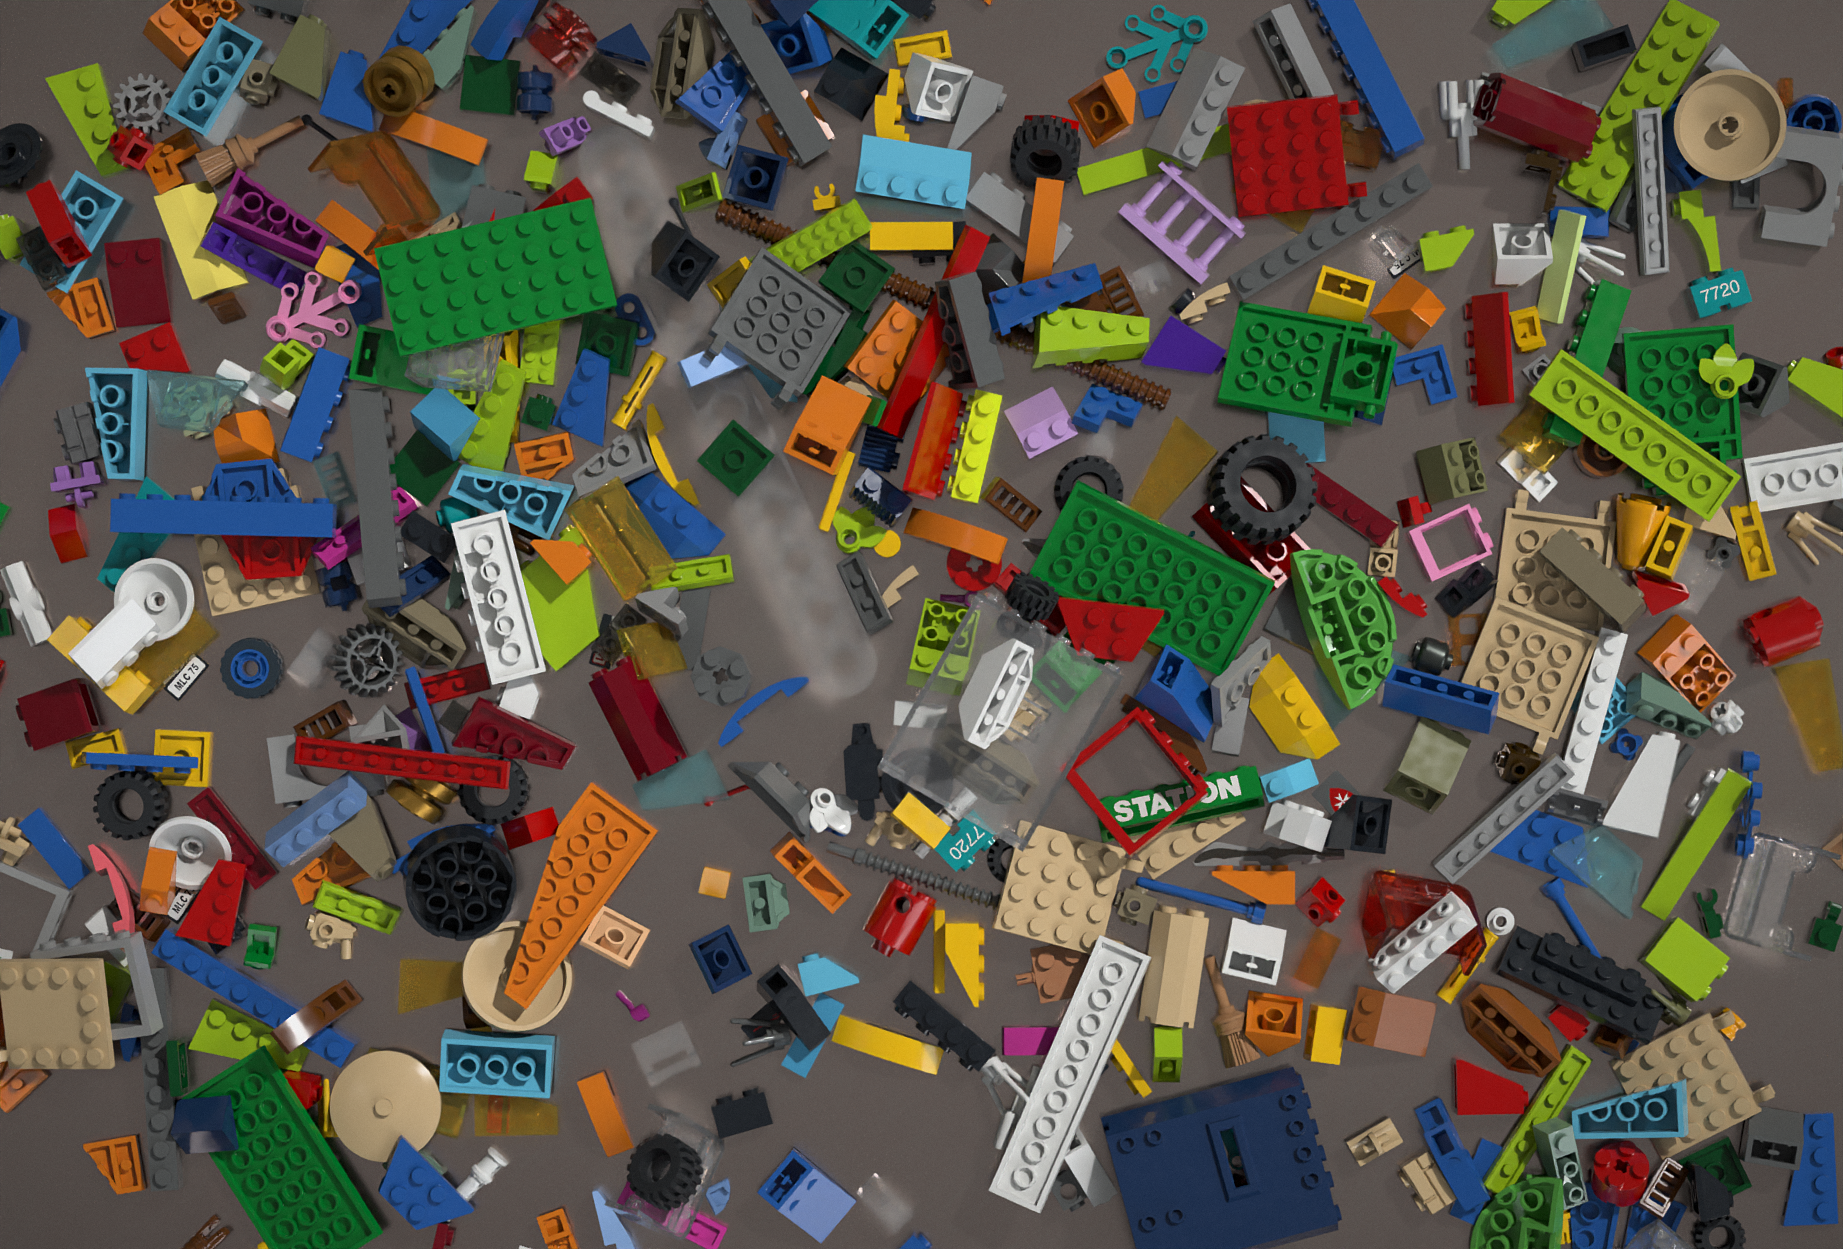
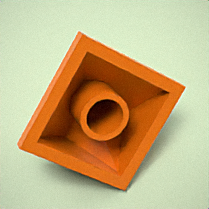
M1404 273L1369 316L1409 350H1412L1446 310V307L1429 288Z
M266 408L236 413L212 422L215 447L222 464L262 459H273L275 463L280 462Z
M1248 991L1245 1035L1267 1057L1300 1043L1303 998Z

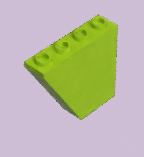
M570 524L558 534L561 538L558 541L575 542L578 546L581 543L585 545L584 532L578 524L575 527ZM540 555L532 563L526 560L519 567L541 653L553 669L558 672L600 637L589 568L570 585H567Z

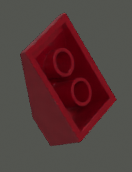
M161 238L104 243L107 275L116 327L172 323L164 240Z

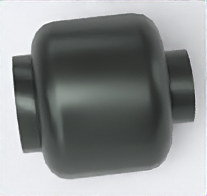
M1424 637L1421 641H1416L1410 661L1414 662L1416 670L1439 676L1443 669L1449 670L1453 655L1449 654V645L1447 643L1430 637Z

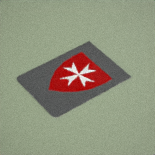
M1337 770L1312 793V796L1331 816L1352 795L1362 796Z

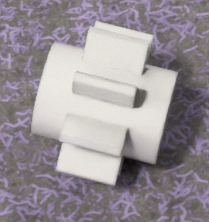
M1729 700L1728 703L1719 702L1710 711L1713 718L1710 720L1712 727L1722 736L1725 733L1732 734L1737 732L1743 724L1740 717L1744 714V711L1732 700Z

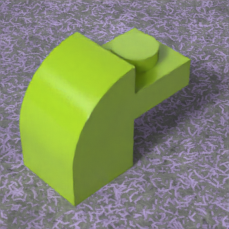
M294 339L286 346L280 342L263 358L260 373L280 389L285 390L294 384L296 376L313 361L314 354Z

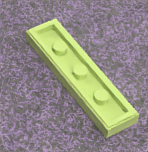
M1559 209L1551 243L1553 263L1546 267L1537 307L1540 319L1563 324L1585 225V215Z

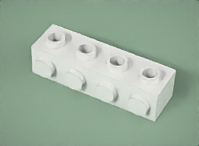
M1451 891L1373 955L1368 962L1376 979L1394 994L1472 930L1477 923L1469 907Z

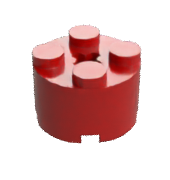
M951 548L947 556V572L950 579L959 588L966 591H982L989 588L999 577L1002 559H1000L999 564L976 558V560L982 561V565L978 566V571L975 572L971 567L966 566V563L970 562L972 555Z
M1629 1140L1610 1143L1602 1147L1595 1154L1591 1187L1594 1194L1601 1201L1614 1203L1618 1207H1626L1638 1202L1646 1189L1650 1168L1646 1155Z

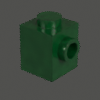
M538 393L536 398L529 396L521 423L549 433L558 407L552 404L553 399Z

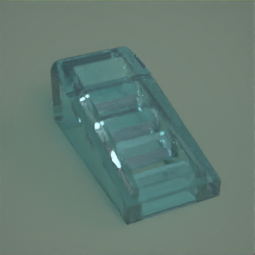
M339 451L312 461L325 496L330 499L329 504H337V511L358 503L357 495ZM336 461L337 466L326 471L322 470L321 466ZM340 471L341 476L329 481L326 480V476ZM344 481L345 486L331 491L330 486ZM346 491L348 492L349 496L335 501L334 496Z

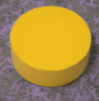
M886 530L884 539L874 546L876 553L882 557H892L900 550V538L891 530Z

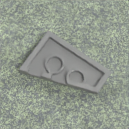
M640 419L632 424L633 428L622 437L620 435L612 441L613 444L603 453L595 454L572 473L578 496L582 501L657 469L643 423Z
M1261 636L1256 642L1250 644L1237 660L1232 661L1229 667L1212 681L1211 694L1214 724L1220 727L1225 725L1228 720L1225 715L1232 706L1238 707L1242 701L1241 696L1247 685H1254L1260 673L1271 660V644L1269 639Z

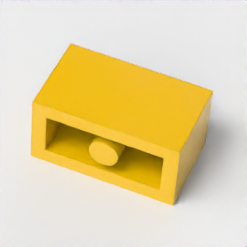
M1667 515L1646 563V571L1673 581L1694 532L1693 525Z

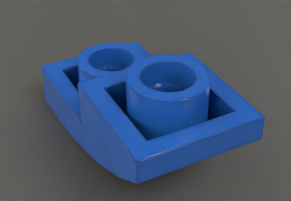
M1555 206L1554 210H1551L1549 234L1552 236L1560 209L1586 216L1582 238L1609 237L1608 219L1610 217V210L1606 213L1599 208Z
M129 1001L124 1003L120 1022L139 1020L138 1005ZM141 1037L120 1039L124 1061L131 1062L135 1057L139 1058L141 1054Z

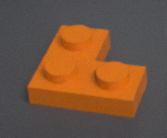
M188 127L154 145L155 148L145 163L152 182L160 195L184 182L176 164L200 151Z

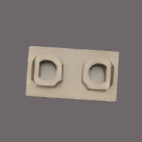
M11 816L7 819L6 823L0 821V848L4 850L1 857L2 862L14 866L19 858L29 849L31 842L20 836L22 830L14 827L16 819Z
M1387 1118L1346 1143L1361 1167L1403 1143V1140L1391 1119Z

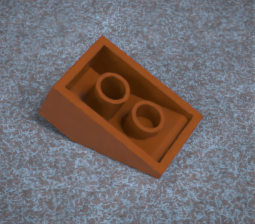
M1356 985L1344 1039L1372 1047L1425 1057L1437 1003Z

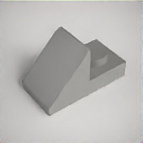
M676 587L648 591L636 595L635 600L640 612L680 637H683L688 631L686 615L679 608L675 607L680 600Z

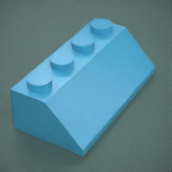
M219 17L163 112L207 137L263 41Z
M863 134L854 190L965 209L972 153Z
M76 170L61 195L92 253L124 198ZM41 228L19 265L68 294L89 258L67 268L48 243Z
M445 1029L441 1038L439 1092L550 1098L555 1036Z

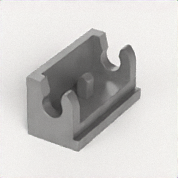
M1560 788L1548 798L1544 813L1598 827L1603 822L1602 815L1603 811L1607 809L1608 801Z

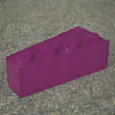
M237 168L216 213L215 223L246 240L315 268L325 247L328 246L329 234L302 214L296 213L288 207L287 203L280 198L274 197L266 191L265 187L258 182L255 183L246 176V173Z

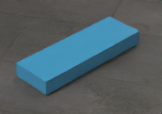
M820 993L812 1007L828 1030L831 1031L844 1004L824 993ZM796 1036L781 1065L806 1078L826 1039L812 1051H809Z

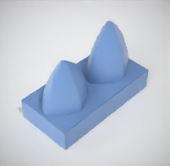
M735 112L723 132L717 133L716 137L700 141L698 143L699 148L705 158L714 165L727 170L748 119Z

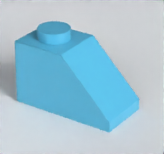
M1310 758L1259 776L1267 803L1319 784Z
M818 953L803 956V962L798 963L805 996L860 982L856 974L825 956L819 958Z

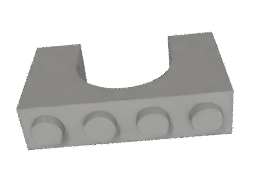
M1787 126L1783 146L1776 158L1804 161L1815 165L1823 175L1822 190L1811 204L1802 208L1792 209L1763 205L1758 232L1761 238L1827 247L1828 239L1833 238L1835 223H1832L1833 212L1837 213L1840 205V196H1837L1838 186H1843V133Z
M366 724L349 727L351 742H353L352 738H354ZM297 734L267 738L275 803H283V808L300 806L299 801L311 799L328 786L313 781L307 776L302 765L294 764ZM350 771L367 787L368 796L382 795L381 789L388 788L386 775Z

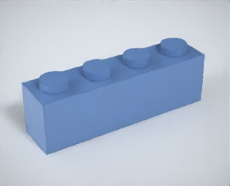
M347 771L268 830L265 836L264 850L282 867H285L364 808L367 803V787L350 771Z

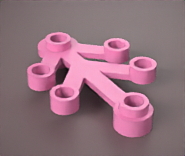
M311 270L304 278L306 285L299 311L289 317L292 300L298 296L299 288L295 283L285 284L281 289L282 299L278 314L271 317L266 323L268 337L275 342H285L292 338L308 343L313 348H321L326 342V335L319 330L309 333L296 328L297 325L303 322L333 331L337 336L345 335L350 329V324L346 319L339 318L334 320L318 314L341 302L347 304L356 302L361 296V286L354 280H346L339 286L337 292L312 305L316 288L321 284L323 277L316 270ZM309 275L317 276L318 282H310ZM347 286H352L355 289L354 295L347 293ZM287 287H291L294 290L293 296L286 294L285 289ZM343 323L345 331H339L336 324ZM276 324H282L285 328L284 332H278ZM314 335L321 337V344H316L313 341Z

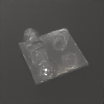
M1690 541L1673 581L1685 584L1690 595L1682 603L1698 613L1727 568L1721 566L1723 563L1721 559L1714 556L1710 560L1707 552Z

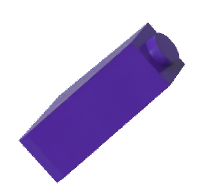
M1170 316L1140 364L1144 367L1211 376L1214 371L1217 373L1221 371L1227 359L1223 357L1226 353L1225 349L1173 316Z

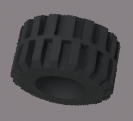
M1037 115L1033 116L1032 121L1026 119L1023 121L1022 126L1019 125L1016 128L1012 139L1010 163L1012 172H1016V178L1019 181L1024 180V185L1028 187L1031 185L1036 187L1037 177L1062 180L1066 183L1072 181V177L1076 176L1078 172L1081 140L1078 137L1077 130L1071 129L1072 124L1068 121L1063 123L1062 118L1058 116L1053 119L1050 118V115H1044V118H1040ZM1038 149H1049L1057 154L1053 156H1042L1035 153L1034 151Z
M1089 455L1081 456L1068 462L1059 472L1054 486V499L1060 512L1072 491L1074 482L1079 477L1087 474L1101 479L1105 487V494L1122 502L1124 486L1121 475L1117 472L1115 466L1101 457Z
M496 755L481 757L511 761L509 796L499 806H488L480 800L477 786L459 784L457 792L460 797L461 807H464L466 813L478 822L492 825L510 821L520 813L527 803L529 783L524 775L525 772L515 761Z
M142 769L121 771L107 777L104 780L105 782L99 785L97 788L99 794L94 795L93 801L97 802V806L93 807V812H98L99 817L96 818L98 824L103 823L105 825L102 828L105 833L112 832L111 837L116 839L122 837V840L126 841L136 840L153 833L162 824L161 821L167 817L165 809L169 808V802H165V797L168 796L167 790L162 792L160 787L164 784L161 780L156 782L154 774H146V770ZM124 789L134 790L142 798L143 813L138 820L127 818L120 810L119 797Z
M655 1134L653 1139L650 1137L644 1140L645 1143L643 1145L639 1144L636 1147V1153H632L630 1156L632 1161L631 1164L627 1165V1170L630 1172L627 1175V1181L631 1183L629 1187L637 1196L658 1209L671 1210V1207L677 1209L681 1207L682 1202L685 1204L689 1202V1197L697 1192V1185H701L702 1179L699 1177L703 1174V1168L700 1166L702 1160L697 1156L698 1153L693 1148L670 1134ZM670 1164L668 1173L659 1180L663 1169Z

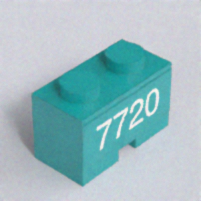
M1732 267L1717 272L1718 278L1708 281L1707 276L1691 281L1692 286L1687 288L1686 292L1696 320L1721 312L1720 307L1724 305L1729 310L1752 302L1742 270L1734 272Z
M973 809L957 824L960 829L953 836L948 832L935 847V851L956 872L960 868L965 871L975 862L972 856L979 849L985 852L995 842L992 837L996 833Z

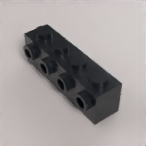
M910 979L893 999V1003L896 1004L894 1010L905 1019L911 1016L918 1022L915 1027L927 1037L933 1034L938 1038L937 1045L948 1054L954 1051L961 1057L958 1062L970 1072L973 1068L979 1072L995 1053L996 1048L913 980Z

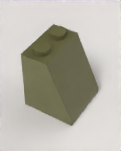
M300 14L269 73L277 81L322 104L329 83L331 34L326 29L328 25L320 18L309 14L307 18Z
M1421 717L1414 726L1383 791L1433 815L1448 796L1471 740L1465 738L1461 732L1451 731L1441 726L1436 720Z

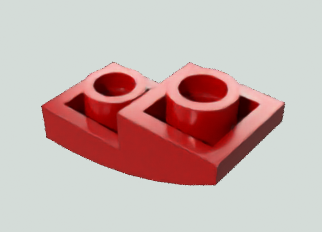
M1384 576L1377 581L1386 596L1398 607L1419 618H1424L1428 615L1424 610L1427 608V605L1419 594L1414 596L1410 592L1401 597L1399 593L1403 590L1394 578L1389 580L1387 576Z

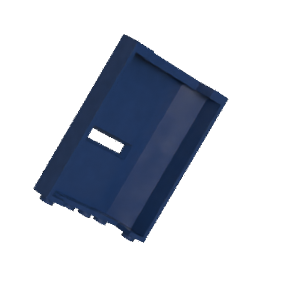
M1294 1067L1101 1117L1102 1127L1136 1249H1269L1339 1230L1338 1221L1342 1220L1338 1204H1333L1330 1188L1334 1187L1331 1172H1325L1322 1162L1327 1161L1323 1145H1317L1315 1135H1319L1315 1118L1310 1119L1307 1109L1312 1108L1308 1092L1302 1093V1090H1305L1301 1074L1296 1075ZM1229 1129L1233 1130L1248 1184L1237 1188L1234 1184L1220 1132Z

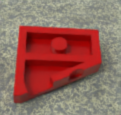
M171 322L119 343L129 368L164 372H191Z

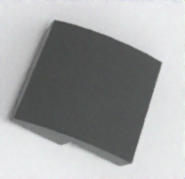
M1289 577L1263 630L1313 654L1314 652L1298 609L1293 580Z

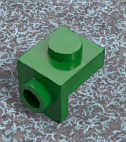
M258 924L249 925L244 966H250L257 970L271 968L275 958L277 927Z

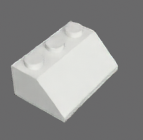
M127 595L68 655L78 668L102 690L105 686H110L119 677L118 673L125 666L128 667L139 657L138 653L145 646L149 647L157 640L158 633L161 630L145 611Z

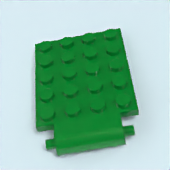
M1240 301L1218 395V403L1352 427L1355 410L1363 411V416L1367 419H1373L1375 413H1381L1385 410L1398 344L1395 341H1391L1392 334L1387 331L1381 332L1380 339L1372 338L1373 328L1369 324Z
M1734 324L1622 333L1626 395L1726 465V460L1742 459L1738 391L1729 399H1720L1712 393L1710 384L1704 381L1699 373L1700 359L1713 360L1716 350L1723 344H1729L1735 352ZM1726 380L1720 382V389L1724 391L1728 388ZM1642 478L1643 489L1652 488L1654 496L1669 495L1647 478Z

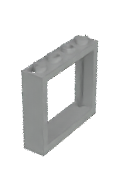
M0 860V872L56 895L33 949L34 951L39 948L40 943L54 940L74 890L19 867L10 866Z
M123 929L114 932L112 936H106L105 933L90 935L89 939L81 940L80 936L65 939L64 943L56 944L55 940H50L46 943H40L39 948L30 953L31 959H50L124 948L141 1019L112 1023V1040L153 1035L164 1027L141 931L130 933L129 930Z

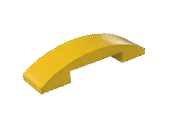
M651 403L647 409V434L654 459L672 488L687 502L696 507L700 505V502L689 479L677 481L656 434L666 429L654 403Z
M839 1015L831 1040L846 1047L935 1075L944 1052L939 1046L887 1031L843 1015Z

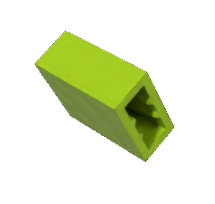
M1675 917L1669 921L1639 962L1692 1003L1698 1000L1703 1001L1712 990L1709 985L1715 978L1720 979L1728 969L1726 963L1730 958L1682 919Z

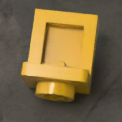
M1536 306L1509 312L1514 343L1520 352H1534L1540 347L1546 346Z

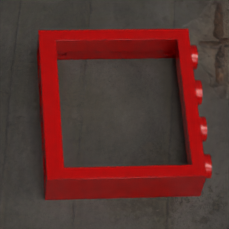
M1136 707L1060 769L1064 777L1130 858L1206 798L1208 792L1205 789L1209 787L1199 773L1194 776L1188 769L1191 763L1182 752L1176 754L1170 747L1174 743L1164 730L1159 733L1153 726L1156 723L1153 716L1146 709L1142 712L1139 707ZM1138 722L1194 790L1195 794L1134 843L1078 775L1076 770Z

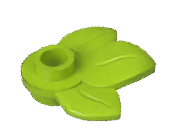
M1727 343L1716 350L1713 360L1704 358L1700 359L1699 362L1701 378L1710 384L1712 393L1720 399L1733 397L1740 385L1749 382L1754 371V360L1743 359L1737 361L1734 350ZM1722 380L1728 382V388L1724 391L1719 386Z
M841 506L833 518V525L838 532L836 535V545L844 553H855L861 547L872 548L884 539L887 532L883 527L874 526L875 514H872L871 510L867 511V507H862L851 514L849 510ZM847 537L855 539L852 544L845 543Z

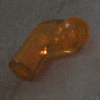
M1779 78L1778 95L1785 110L1793 103V78Z

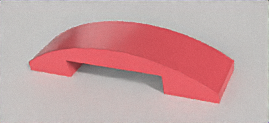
M94 844L89 845L88 848L96 872L100 876L109 875L122 916V920L112 923L114 931L125 929L126 931L129 930L130 933L135 932L133 903L123 876L114 863Z

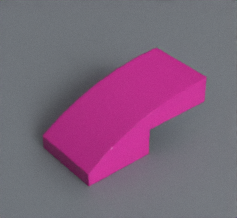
M1002 1027V1055H1048L1059 1027Z

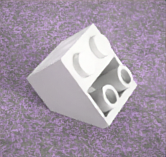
M1232 917L1220 972L1276 985L1287 930Z

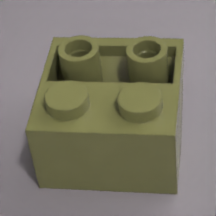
M1475 437L1416 451L1429 505L1488 491Z

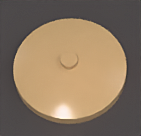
M1737 69L1715 71L1694 82L1682 96L1674 118L1676 143L1685 160L1701 174L1721 181L1747 179L1766 169L1779 154L1787 131L1785 109L1776 91L1759 76Z
M504 922L490 933L476 938L467 950L462 963L461 985L468 1005L482 1021L502 1031L526 1032L543 1026L561 1011L571 990L572 970L567 955L527 1010L504 994L527 922Z
M376 1051L354 1060L339 1075L331 1093L330 1116L338 1137L355 1154L376 1162H389L395 1152L398 1137L401 1135L418 1151L422 1149L433 1137L441 1118V1094L435 1078L420 1061L398 1051Z

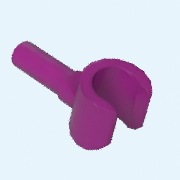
M975 591L966 592L964 595L940 594V601L963 603L966 607L973 608L978 605L969 604L968 596L979 594Z
M620 990L615 994L627 1007L634 1020L641 1022L650 1016L643 1003L634 1007L633 1003Z

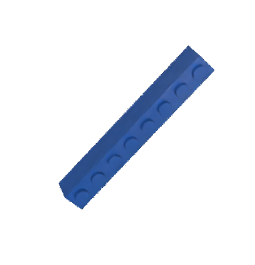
M1308 0L1311 8H1317L1321 15L1318 21L1324 33L1329 32L1333 39L1330 44L1335 55L1343 58L1346 64L1342 66L1344 73L1349 81L1354 80L1358 88L1355 90L1360 104L1367 105L1370 111L1367 117L1373 129H1379L1382 138L1379 140L1386 154L1391 152L1395 159L1424 145L1425 138L1355 1Z
M119 493V499H111L110 532L336 538L337 504H329V498H313V503H302V498L285 497V503H275L274 497H257V502H246V496H230V501H219V496L202 495V501H191V495H174V500H163V494H147L146 499H136V494Z
M172 928L165 929L151 952L273 1028H277L302 1009L190 939L175 936L177 931ZM328 1025L319 1034L304 1043L303 1046L337 1067L342 1068L358 1042Z

